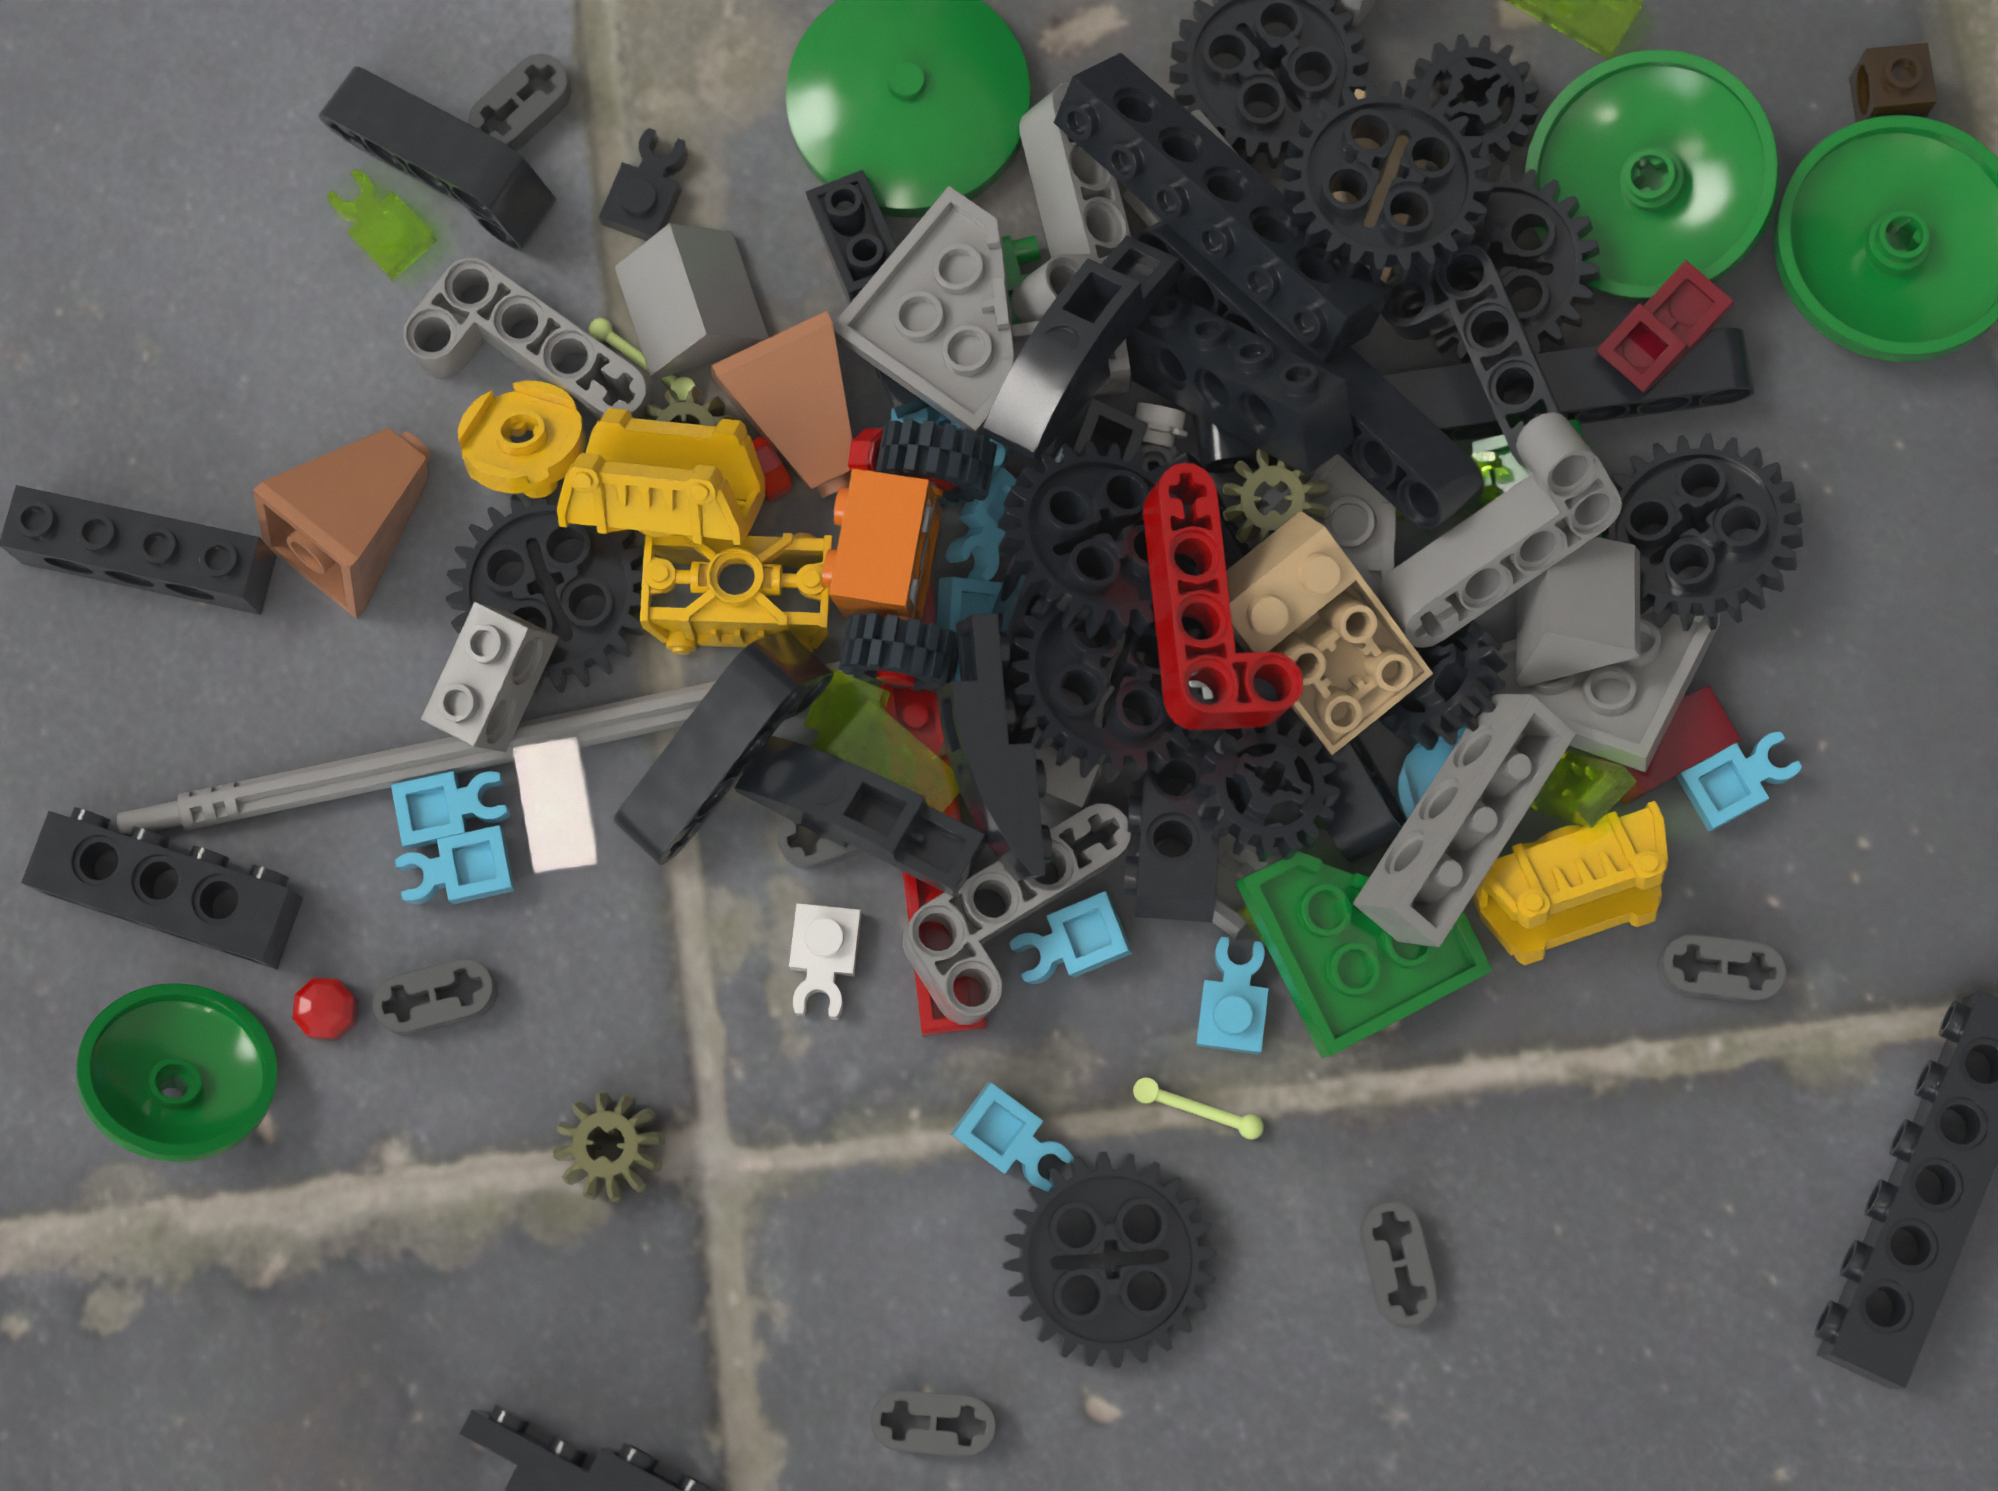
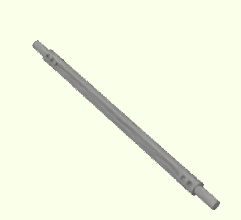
M840 661L825 664L834 672V677L825 690L870 681L854 678L853 675L843 673L839 669ZM716 681L520 722L506 752L474 747L452 736L179 793L177 801L117 813L118 829L120 834L130 836L133 826L153 832L183 825L185 830L188 831L391 788V784L454 771L458 774L681 727Z

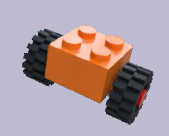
M903 419V423L897 420L890 421L883 428L876 471L852 468L849 488H839L834 507V524L841 526L837 550L828 549L822 572V586L830 588L829 596L847 622L839 669L843 673L853 675L854 678L860 680H871V683L888 684L892 685V688L897 689L905 687L918 692H924L925 689L936 693L937 689L955 681L959 659L957 634L950 629H940V625L933 623L923 624L943 514L938 499L945 498L949 502H959V499L973 502L975 499L982 501L988 497L997 445L995 442H990V438L987 436L976 435V432L970 429L958 430L956 425L947 423L944 426L935 425L934 421L923 420V423H918L913 419Z

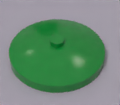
M837 0L814 20L798 43L788 70L786 107L792 136L799 154L810 171L823 185L863 170L882 215L921 217L926 214L948 186L971 201L990 188L1003 175L1014 160L1022 144L1019 124L1022 116L1030 110V81L1025 57L1016 37L1004 20L982 0Z
M1644 50L1616 56L1592 67L1573 80L1560 92L1541 118L1533 135L1525 166V174L1530 169L1536 171L1538 177L1537 189L1540 191L1554 179L1559 182L1561 191L1557 203L1571 196H1575L1578 199L1580 208L1571 220L1589 217L1592 222V231L1580 240L1598 241L1600 254L1584 262L1598 266L1601 278L1600 280L1584 282L1582 284L1606 296L1634 302H1647L1685 260L1712 283L1718 282L1733 271L1754 249L1762 237L1776 204L1780 178L1779 153L1775 136L1766 114L1752 92L1737 77L1718 64L1697 55L1673 50ZM1534 227L1542 244L1547 241L1549 232L1544 228Z
M1890 115L1859 121L1836 131L1821 141L1804 157L1791 176L1780 198L1774 220L1773 248L1777 270L1781 282L1797 310L1816 330L1834 343L1857 354L1884 361L1916 362L1931 360L1960 350L1981 337L1998 321V158L1981 142L1951 125L1924 117Z

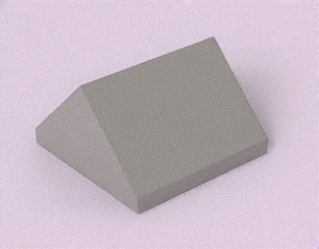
M669 223L615 266V272L651 381L726 359L768 339L732 231Z
M1594 537L1517 590L1515 681L1521 688L1640 657V552L1635 545Z

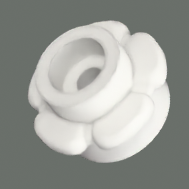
M1137 403L1135 418L1148 423L1142 442L1172 448L1175 438H1186L1188 436V432L1183 430L1186 412L1155 404Z

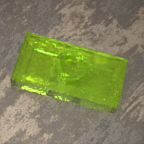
M1505 0L1608 59L1614 54L1644 3L1641 0Z
M871 699L868 700L828 747V750L838 758L865 768L924 796L928 806L940 812H943L960 792L952 768Z
M1565 751L1530 806L1537 812L1592 828L1637 781L1623 765Z

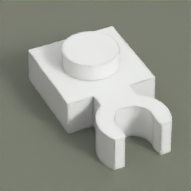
M796 904L789 968L795 971L807 972L806 980L797 987L793 996V1007L797 1016H805L808 998L814 993L821 992L830 998L829 1018L833 1020L840 1018L843 1011V997L835 985L836 975L855 977L862 917L861 910Z

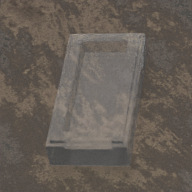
M579 736L513 746L534 873L598 863L599 856Z

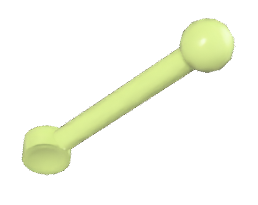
M597 318L590 323L588 329L590 336L599 342L606 341L648 371L642 352L614 333L612 325L608 320ZM672 374L659 378L661 382L677 393L680 402H686L688 392L695 386L692 379L688 377L677 378Z
M1142 1078L1134 1085V1097L1141 1104L1148 1105L1157 1101L1239 1129V1133L1244 1138L1250 1140L1257 1139L1263 1133V1121L1255 1114H1247L1241 1117L1159 1089L1158 1084L1151 1078Z

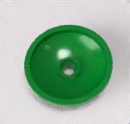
M181 983L147 986L125 994L109 1004L95 1017L85 1032L79 1047L76 1063L78 1094L86 1113L96 1127L110 1140L132 1153L168 1162H187L210 1158L230 1150L244 1141L265 1118L271 1106L277 1083L276 1054L267 1032L256 1017L243 1005L223 993L198 985ZM168 1088H176L184 1095L180 1098H171L164 1095L162 1091Z

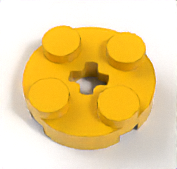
M532 380L512 383L514 391L503 393L496 398L493 390L481 395L465 411L458 427V439L462 450V458L469 476L481 485L502 493H524L526 496L536 499L552 494L558 486V481L565 477L571 464L575 462L581 453H584L587 436L582 416L576 409L574 400L566 391L553 384ZM527 430L533 431L534 437L526 442L512 443V440L509 439L511 436L522 437Z

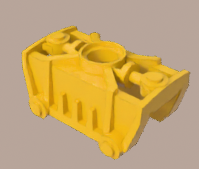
M608 408L591 432L586 453H581L565 474L557 506L558 523L560 527H567L570 523L597 526V532L602 534L629 529L638 530L652 537L683 535L692 540L693 543L702 544L704 537L733 540V545H741L750 532L765 498V477L751 437L747 435L746 426L740 420L722 419L718 422L717 426L635 419L627 409Z
M783 533V537L747 536L741 545H733V540L704 537V542L698 544L693 543L692 540L683 535L670 537L645 535L640 610L642 628L660 642L666 643L667 650L678 655H688L690 652H695L697 646L746 648L757 639L783 630H788L813 653V648H818L829 635L830 588L822 586V572L828 549H833L834 538L832 535H824L822 539L814 537L809 533H796L795 535ZM657 554L662 558L654 557V555ZM669 561L677 564H691V569L677 570ZM738 564L748 565L752 568L755 578L753 585L748 591L743 594L732 595L720 588L719 576L726 566ZM782 566L800 568L797 574L783 573ZM676 584H690L691 593H704L686 608L651 607L652 595L668 593L673 590ZM782 587L798 588L804 597L820 601V613L782 612L766 596H781Z
M1656 801L1647 803L1645 809L1618 817L1616 811L1607 813L1605 816L1584 827L1569 825L1545 834L1536 842L1516 844L1511 848L1512 854L1497 858L1473 894V902L1481 921L1510 955H1514L1517 961L1523 965L1543 960L1547 949L1627 922L1635 927L1655 922L1662 899L1661 884L1668 864L1664 818Z

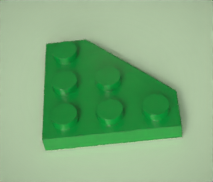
M1297 851L1292 859L1285 860L1283 857L1235 881L1321 1058L1331 1057L1493 971L1464 912L1461 913L1440 947L1397 942L1353 904L1370 877L1359 873L1351 874L1321 863V859Z

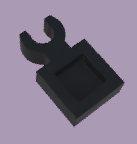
M651 128L644 131L638 145L642 159L638 168L624 162L621 163L599 215L603 226L648 241L668 225L682 192L679 182L668 178L678 173L687 161L688 151L685 140L678 138L674 144L673 151L669 155L661 157L653 154V150L658 142L656 131Z

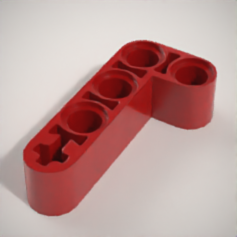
M1181 463L1173 465L1164 472L1149 492L1143 507L1163 698L1167 714L1176 724L1185 729L1192 730L1253 728L1270 725L1298 701L1303 691L1301 670L1293 659L1282 653L1235 652L1219 506L1214 480L1206 470L1196 464ZM1170 494H1176V498H1170ZM1183 505H1188L1189 509L1184 514ZM1174 554H1183L1192 558L1197 564L1199 575H1188L1181 571L1176 565ZM1182 617H1190L1199 621L1205 629L1206 640H1198L1189 636L1183 629ZM1254 678H1262L1272 684L1277 694V702H1270L1259 696L1253 684ZM1189 681H1200L1207 685L1214 698L1213 705L1202 704L1197 701L1190 692Z

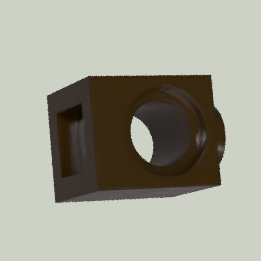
M1928 43L1866 48L1849 77L1856 122L1890 115L1927 118L1937 102Z

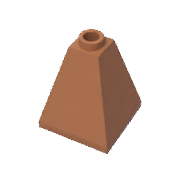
M828 311L822 312L711 365L710 374L715 385L761 437L768 440L777 455L809 491L817 488L821 498L837 492L840 487L849 486L851 472L848 467L852 434L834 327Z
M388 427L262 481L253 489L262 540L283 561L354 618L358 619L365 611L428 481L427 462L431 459L428 448L412 433L404 431L399 436Z

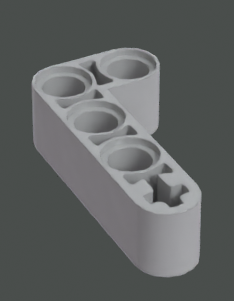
M1070 82L1062 83L1026 112L1019 124L1020 136L1051 255L1049 261L1014 287L1012 306L1016 316L1022 323L1040 321L1068 281L1088 258L1102 264L1127 235L1131 237L1117 179L1053 123Z
M464 258L455 261L448 267L404 325L403 338L406 347L425 374L434 378H448L459 373L482 344L487 342L540 381L553 384L566 391L578 408L597 421L601 419L608 408L627 409L633 418L649 420L644 409L647 404L654 403L643 375L633 365L493 266L478 258ZM475 285L489 287L486 296L481 301L474 304L461 302L464 292ZM533 319L538 322V326L530 336L522 339L510 337L512 327L519 321ZM437 333L450 334V340L442 350L437 352H426L423 350L427 339ZM572 354L587 356L584 367L578 372L566 374L558 371L561 361ZM604 378L612 391L622 397H626L631 392L634 399L629 404L618 400L613 405L607 390L601 385Z
M1554 412L1542 414L1532 419L1520 432L1516 447L1519 456L1531 474L1530 476L1398 565L1382 580L1378 590L1379 600L1413 646L1424 648L1443 641L1605 531L1617 519L1622 507L1619 493L1598 457L1562 414Z
M1097 803L1086 807L1050 829L1052 838L1051 861L1056 865L1059 872L1057 883L1051 885L1041 884L1034 878L1015 881L998 860L966 879L956 898L943 893L914 913L903 933V948L908 960L934 1002L948 1020L960 1025L977 1023L990 1013L1000 999L1002 981L982 944L1106 870L1126 850L1131 839V833L1127 832V817L1118 808L1109 804ZM1090 830L1093 833H1099L1104 830L1108 834L1110 839L1104 846L1101 843H1096L1082 851L1076 859L1072 849L1080 844ZM981 889H991L997 892L1005 904L1004 915L997 918L982 915L975 907L974 893ZM926 922L942 924L950 934V947L943 951H933L926 948L918 935L919 926ZM962 976L978 980L985 991L984 1003L977 1007H968L961 1004L953 992L954 980Z

